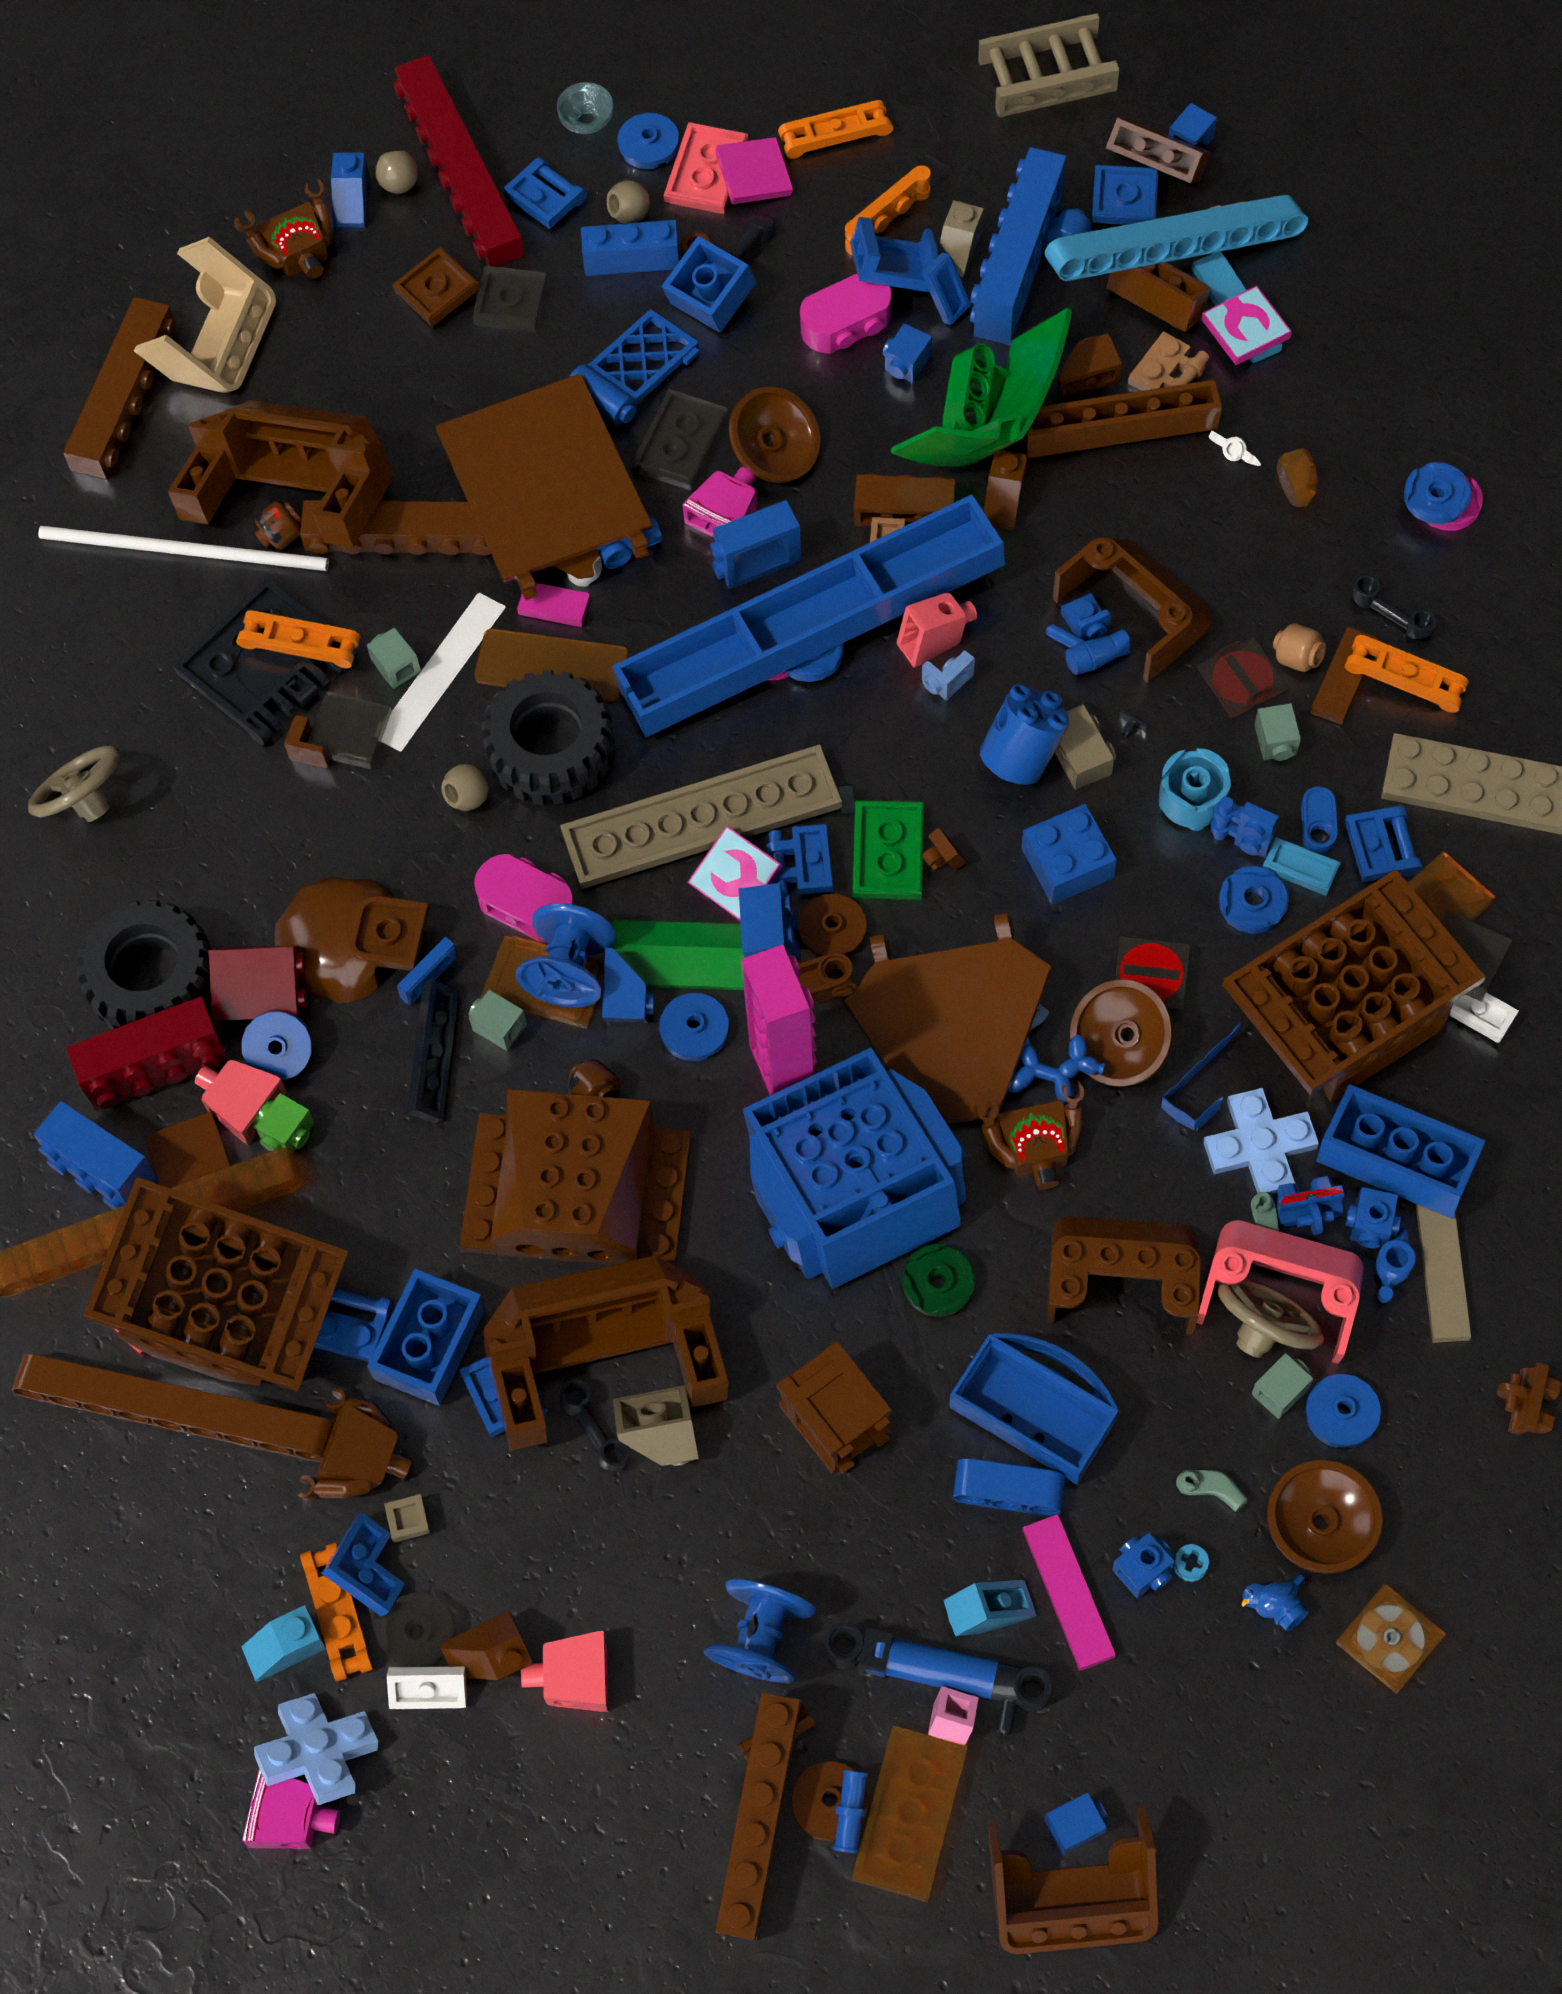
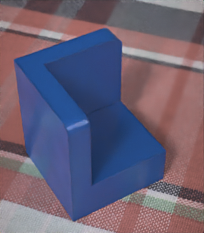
M1190 103L1170 126L1169 135L1181 140L1183 139L1192 145H1197L1198 142H1201L1207 146L1214 138L1217 117Z

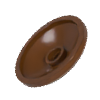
M760 387L743 396L732 411L729 422L731 445L739 461L755 476L769 482L786 483L800 478L814 465L820 450V431L812 411L797 395L779 387ZM762 437L768 441V446L763 442Z
M1112 980L1098 985L1082 998L1072 1017L1070 1041L1076 1035L1083 1036L1088 1046L1086 1056L1096 1058L1099 1064L1105 1063L1102 1075L1096 1072L1095 1074H1088L1090 1077L1111 1086H1132L1152 1077L1165 1063L1173 1043V1021L1166 1003L1153 989L1131 980ZM1131 1028L1134 1031V1037L1132 1040L1127 1041L1125 1033Z
M1314 1460L1293 1467L1279 1479L1269 1498L1267 1522L1274 1543L1286 1558L1303 1569L1330 1574L1349 1570L1369 1556L1381 1534L1382 1509L1375 1490L1359 1472L1339 1462ZM1315 1519H1325L1328 1527L1325 1529L1318 1528L1315 1524Z

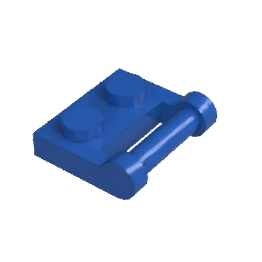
M541 157L536 158L503 188L504 196L549 229L575 205L580 206L588 195L586 189L580 185H573L551 169L549 163ZM538 178H544L566 195L561 196Z
M1395 806L1346 816L1345 825L1362 883L1379 880L1395 869L1404 876H1414L1424 870L1421 859L1417 858L1406 824L1408 815L1404 806ZM1387 823L1393 826L1403 860L1395 861L1385 828Z
M335 1288L314 1348L369 1362L389 1322L394 1300L383 1296L377 1299ZM332 1302L376 1313L374 1322L329 1311Z

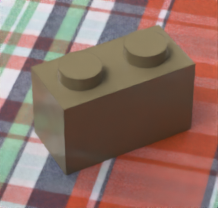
M1084 704L1066 711L1069 716V726L1054 752L1075 790L1112 775L1113 763L1116 760V754L1109 741L1104 742L1100 734L1101 728L1094 714L1089 715Z

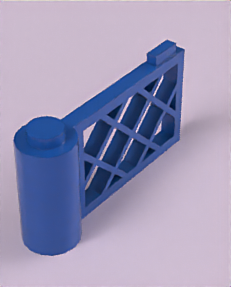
M650 309L591 363L578 366L571 373L570 377L581 373L599 413L617 426L623 423L627 424L636 414L635 406L682 363L688 365L699 355V342ZM652 322L661 329L662 334H643V329ZM663 342V351L645 352L644 343ZM667 342H681L685 347L680 351H667ZM626 344H640L641 352L622 353V348ZM664 360L665 365L661 369L646 370V361ZM642 361V370L624 371L623 362ZM619 362L620 371L606 372L601 367L605 363ZM643 379L644 384L635 392L625 385V380Z

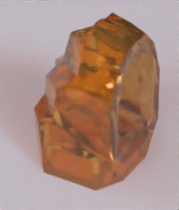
M1301 448L1283 454L1277 464V473L1284 493L1290 503L1297 507L1308 506L1311 499L1316 495L1315 486L1318 483L1316 464L1310 452Z

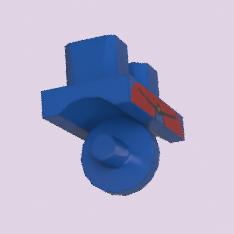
M1328 1176L1315 1178L1311 1182L1310 1191L1299 1193L1297 1185L1293 1183L1279 1185L1277 1197L1279 1228L1297 1225L1298 1228L1310 1226L1313 1235L1322 1234V1223L1334 1221V1218L1343 1216L1342 1200L1344 1198V1191L1342 1185L1334 1186Z

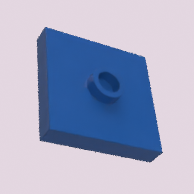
M1095 165L1092 223L1128 225L1156 219L1158 170L1145 167Z

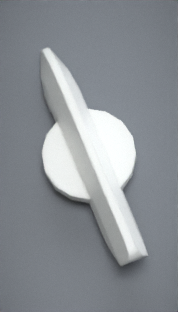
M1211 431L1208 437L1214 443L1223 447V454L1228 460L1239 461L1243 459L1249 464L1261 466L1262 463L1247 451V446L1243 439L1239 437L1226 439L1218 433Z

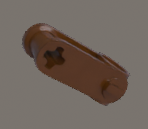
M837 951L798 963L801 976H798L801 987H808L814 1005L850 995L856 988L852 963L844 953ZM836 971L844 974L839 979L828 977L830 973Z

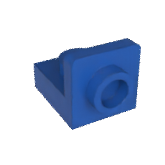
M1091 593L1061 606V614L1075 636L1087 641L1100 638L1109 631L1111 614L1107 609L1103 611L1100 609Z

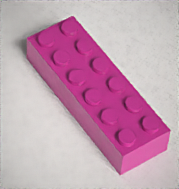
M783 944L741 959L749 1044L770 1096L817 1073L815 1068L817 1060L814 1054L817 1049L813 1039L816 1037L812 1024L815 1022V1018L811 1009L814 1008V1002L808 987H801L798 976H801V972L795 956H788Z

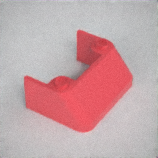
M1237 1220L1227 1223L1222 1228L1196 1323L1203 1324L1215 1281L1228 1285L1238 1284L1247 1277L1251 1264L1323 1284L1321 1293L1323 1307L1330 1314L1343 1318L1331 1361L1332 1363L1339 1364L1345 1355L1359 1303L1364 1274V1266L1361 1259L1349 1251Z

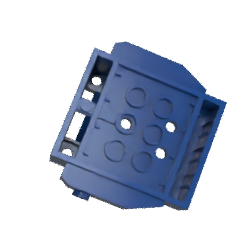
M872 1048L866 1049L743 1109L750 1140V1175L756 1200L772 1226L768 1230L775 1246L778 1249L784 1247L789 1258L800 1265L807 1279L823 1273L831 1288L834 1289L961 1226L958 1206L967 1199L963 1160L966 1157L965 1149L961 1141L954 1137L926 1090L892 1069L886 1071ZM854 1164H862L859 1168H852Z

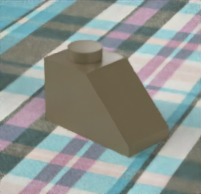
M953 200L943 225L938 256L942 252L950 254L959 277L963 281L983 232L984 208Z

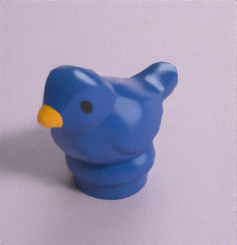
M1300 1574L1292 1582L1273 1583L1266 1586L1250 1584L1243 1591L1242 1606L1254 1608L1263 1618H1274L1275 1624L1282 1626L1288 1632L1299 1625L1309 1614V1611L1304 1606V1601L1297 1598L1298 1589L1303 1584L1305 1577Z

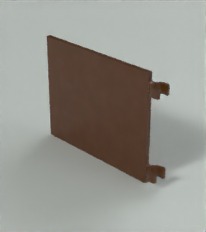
M581 373L435 426L503 582L517 580L525 601L538 596L535 589L536 584L531 573L625 538L629 540L636 559L649 555L646 547L648 543L642 532L652 529L651 521Z

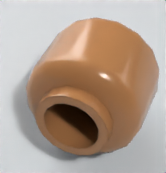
M1296 623L1287 626L1284 631L1280 630L1273 642L1278 662L1301 672H1307L1313 667H1318L1326 652V644L1323 642L1319 631Z

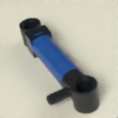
M849 1623L834 1625L825 1637V1650L828 1661L837 1668L849 1669L859 1663L860 1674L885 1679L886 1676H891L938 1688L943 1686L969 1695L1002 1702L996 1728L997 1733L1000 1735L1009 1736L1011 1734L1017 1706L1026 1712H1037L1048 1704L1051 1697L1052 1680L1044 1669L1037 1666L1023 1668L893 1638V1633L867 1628L865 1639H863L861 1632ZM839 1639H850L855 1644L854 1649L848 1654L838 1653L834 1649V1644ZM1029 1681L1037 1682L1042 1687L1043 1693L1035 1698L1028 1697L1023 1693L1022 1685Z

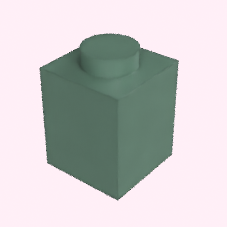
M395 627L386 633L378 634L371 643L367 644L371 662L393 689L421 672L417 655Z
M1292 704L1259 708L1255 720V729L1263 760L1274 759L1282 761L1297 755L1301 737Z
M488 990L483 998L476 999L469 1011L472 1030L506 1051L509 1050L527 1025L524 1010L491 990Z
M1285 1353L1255 1383L1252 1395L1274 1416L1280 1419L1309 1390L1313 1378L1310 1376L1309 1368L1297 1358L1292 1359Z

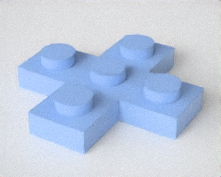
M1263 1088L1228 1096L1227 1104L1236 1129L1204 1137L1203 1141L1213 1174L1248 1166L1257 1193L1265 1192L1271 1196L1278 1194L1279 1185L1295 1184L1286 1157L1315 1150L1319 1145L1308 1111L1273 1120Z
M315 1693L278 1704V1715L288 1736L254 1747V1756L266 1785L270 1786L305 1775L317 1805L354 1794L355 1782L345 1761L378 1750V1740L365 1711L328 1723Z

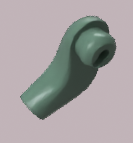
M1265 1192L1257 1193L1252 1198L1250 1205L1255 1225L1279 1231L1276 1206L1273 1198Z
M1186 1470L1180 1473L1176 1480L1179 1491L1184 1495H1213L1225 1502L1235 1512L1242 1509L1249 1500L1232 1479L1220 1471Z

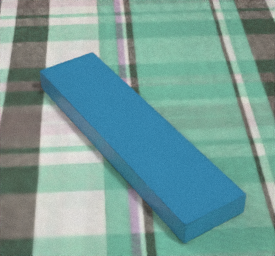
M1221 251L1192 262L1191 269L1197 279L1211 287L1209 297L1215 306L1247 291ZM1282 343L1250 358L1252 363H1255L1281 352Z

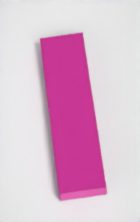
M1057 1514L1024 1526L1022 1531L1079 1671L1115 1658L1116 1654L1059 1515Z

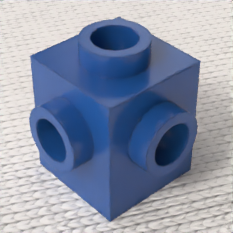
M1362 1187L1356 1206L1349 1205L1345 1226L1352 1227L1350 1240L1358 1241V1244L1363 1247L1375 1249L1380 1246L1382 1247L1388 1242L1390 1236L1397 1237L1401 1215L1395 1214L1398 1195Z
M1150 1533L1146 1534L1142 1539L1136 1535L1121 1547L1122 1555L1114 1561L1112 1571L1138 1599L1151 1587L1154 1591H1157L1172 1578L1169 1572L1174 1564V1560L1171 1558L1174 1554L1167 1543L1161 1538L1155 1540Z

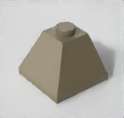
M685 1385L613 1399L617 1435L620 1442L661 1466L670 1464L680 1466L688 1463L690 1460L699 1459Z

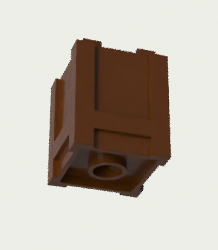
M837 1341L777 1384V1389L781 1393L779 1407L832 1475L838 1470L844 1474L852 1468L854 1463L851 1460L873 1443L879 1448L890 1440V1437L887 1435L891 1432L888 1417L891 1415L892 1410Z

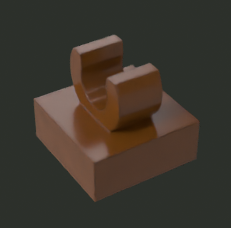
M937 828L928 835L935 846L924 852L922 857L934 871L939 870L946 863L955 870H958L967 863L949 836L940 828Z

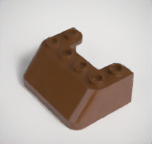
M1074 1216L1063 1217L1055 1223L1051 1236L1046 1323L1054 1324L1056 1307L1074 1308L1079 1306L1087 1294L1088 1275L1162 1280L1161 1302L1164 1309L1173 1316L1186 1317V1334L1194 1333L1199 1311L1200 1253L1197 1235L1190 1227L1181 1224Z

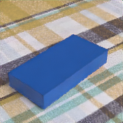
M942 252L921 273L943 323L951 325L971 306V302L950 254Z
M444 937L397 985L399 997L408 1005L412 1004L422 994L423 983L431 979L435 981L456 960L454 943L447 937Z

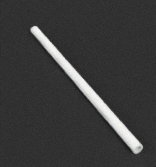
M40 526L39 538L320 571H327L329 566L328 558L49 526Z

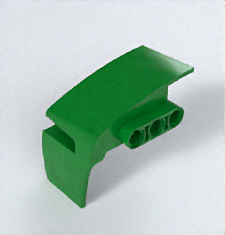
M1066 308L1011 340L1005 369L995 364L994 353L986 344H977L957 354L952 361L943 414V427L935 426L891 448V453L922 464L966 467L1023 439L1036 418L1055 376L1067 338L1072 310Z

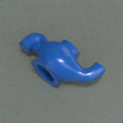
M1400 1228L1397 1237L1386 1242L1378 1253L1376 1272L1382 1284L1377 1293V1298L1381 1303H1387L1391 1300L1393 1287L1408 1278L1415 1264L1416 1255L1409 1244V1231L1406 1228Z

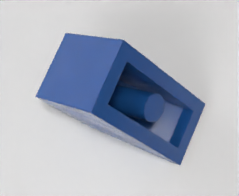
M333 153L331 195L334 227H365L370 180L365 153Z
M605 948L602 1018L609 1022L647 1023L648 1014H654V993H649V987L613 948Z

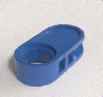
M1320 786L1312 787L1304 794L1301 805L1302 839L1306 849L1318 854H1326L1333 849L1337 839L1336 800L1334 794L1329 789ZM1318 829L1324 830L1328 833L1330 839L1325 843H1317L1311 838V832Z

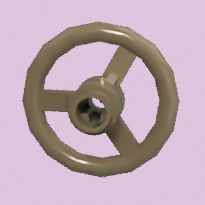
M101 746L76 757L62 766L35 790L28 801L29 813L32 816L44 818L55 815L72 806L78 816L84 817L87 822L102 816L110 806L107 803L108 797L100 786L114 773L121 761L120 750L115 746ZM96 763L89 771L80 772L82 769ZM53 791H59L63 794L50 802L44 803Z
M1248 1278L1235 1285L1218 1283L1219 1298L1226 1308L1243 1322L1237 1332L1239 1338L1236 1344L1247 1354L1262 1358L1265 1352H1270L1276 1341L1296 1349L1313 1350L1323 1343L1322 1328L1314 1317L1282 1293ZM1256 1297L1261 1298L1265 1301L1263 1303H1260ZM1284 1310L1287 1313H1289L1291 1317L1283 1316L1282 1314L1284 1313ZM1293 1331L1306 1332L1308 1335L1299 1334Z

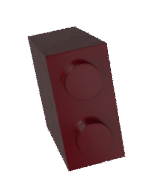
M299 944L222 947L209 950L213 1021L255 1019L258 1015L270 1010H280L300 1016L302 1008H307L306 987H301L300 973H305L306 963L304 952H299Z

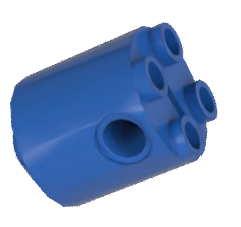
M1021 684L1013 685L980 746V757L984 764L1003 780L1025 785L1038 782L1069 726V716L1061 706L1062 698L1052 691L1042 693Z

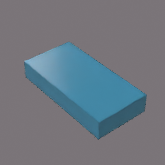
M1276 837L1263 864V868L1271 870L1279 878L1327 896L1341 862Z

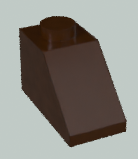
M1109 333L1100 336H1089L1076 344L1058 376L1057 396L1059 400L1120 382L1122 363Z
M1005 450L994 453L983 512L995 528L1014 531L1026 479L1028 454Z
M509 1610L439 1644L449 1667L465 1666L466 1678L500 1680L533 1663Z

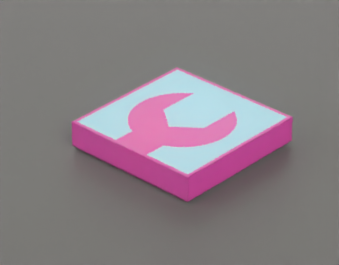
M1257 286L1203 312L1201 318L1235 365L1290 339L1292 333Z
M726 826L688 883L740 920L738 888L771 884L783 865L739 833Z

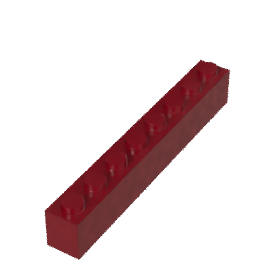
M427 55L395 67L397 81L393 82L395 92L399 100L405 99L406 104H404L406 114L410 122L416 121L418 125L415 127L417 136L422 145L427 143L429 147L427 154L431 165L439 167L440 172H438L442 187L444 190L450 189L452 193L449 195L451 204L456 213H462L463 218H461L463 228L467 236L473 235L475 239L473 246L479 260L484 258L489 269H493L525 257L521 235L430 56Z

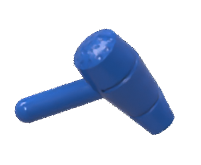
M1051 624L1046 628V634L1050 638L1069 647L1066 650L1065 658L1068 668L1074 675L1094 671L1116 657L1130 653V639L1124 629L1109 636L1085 641L1057 625Z

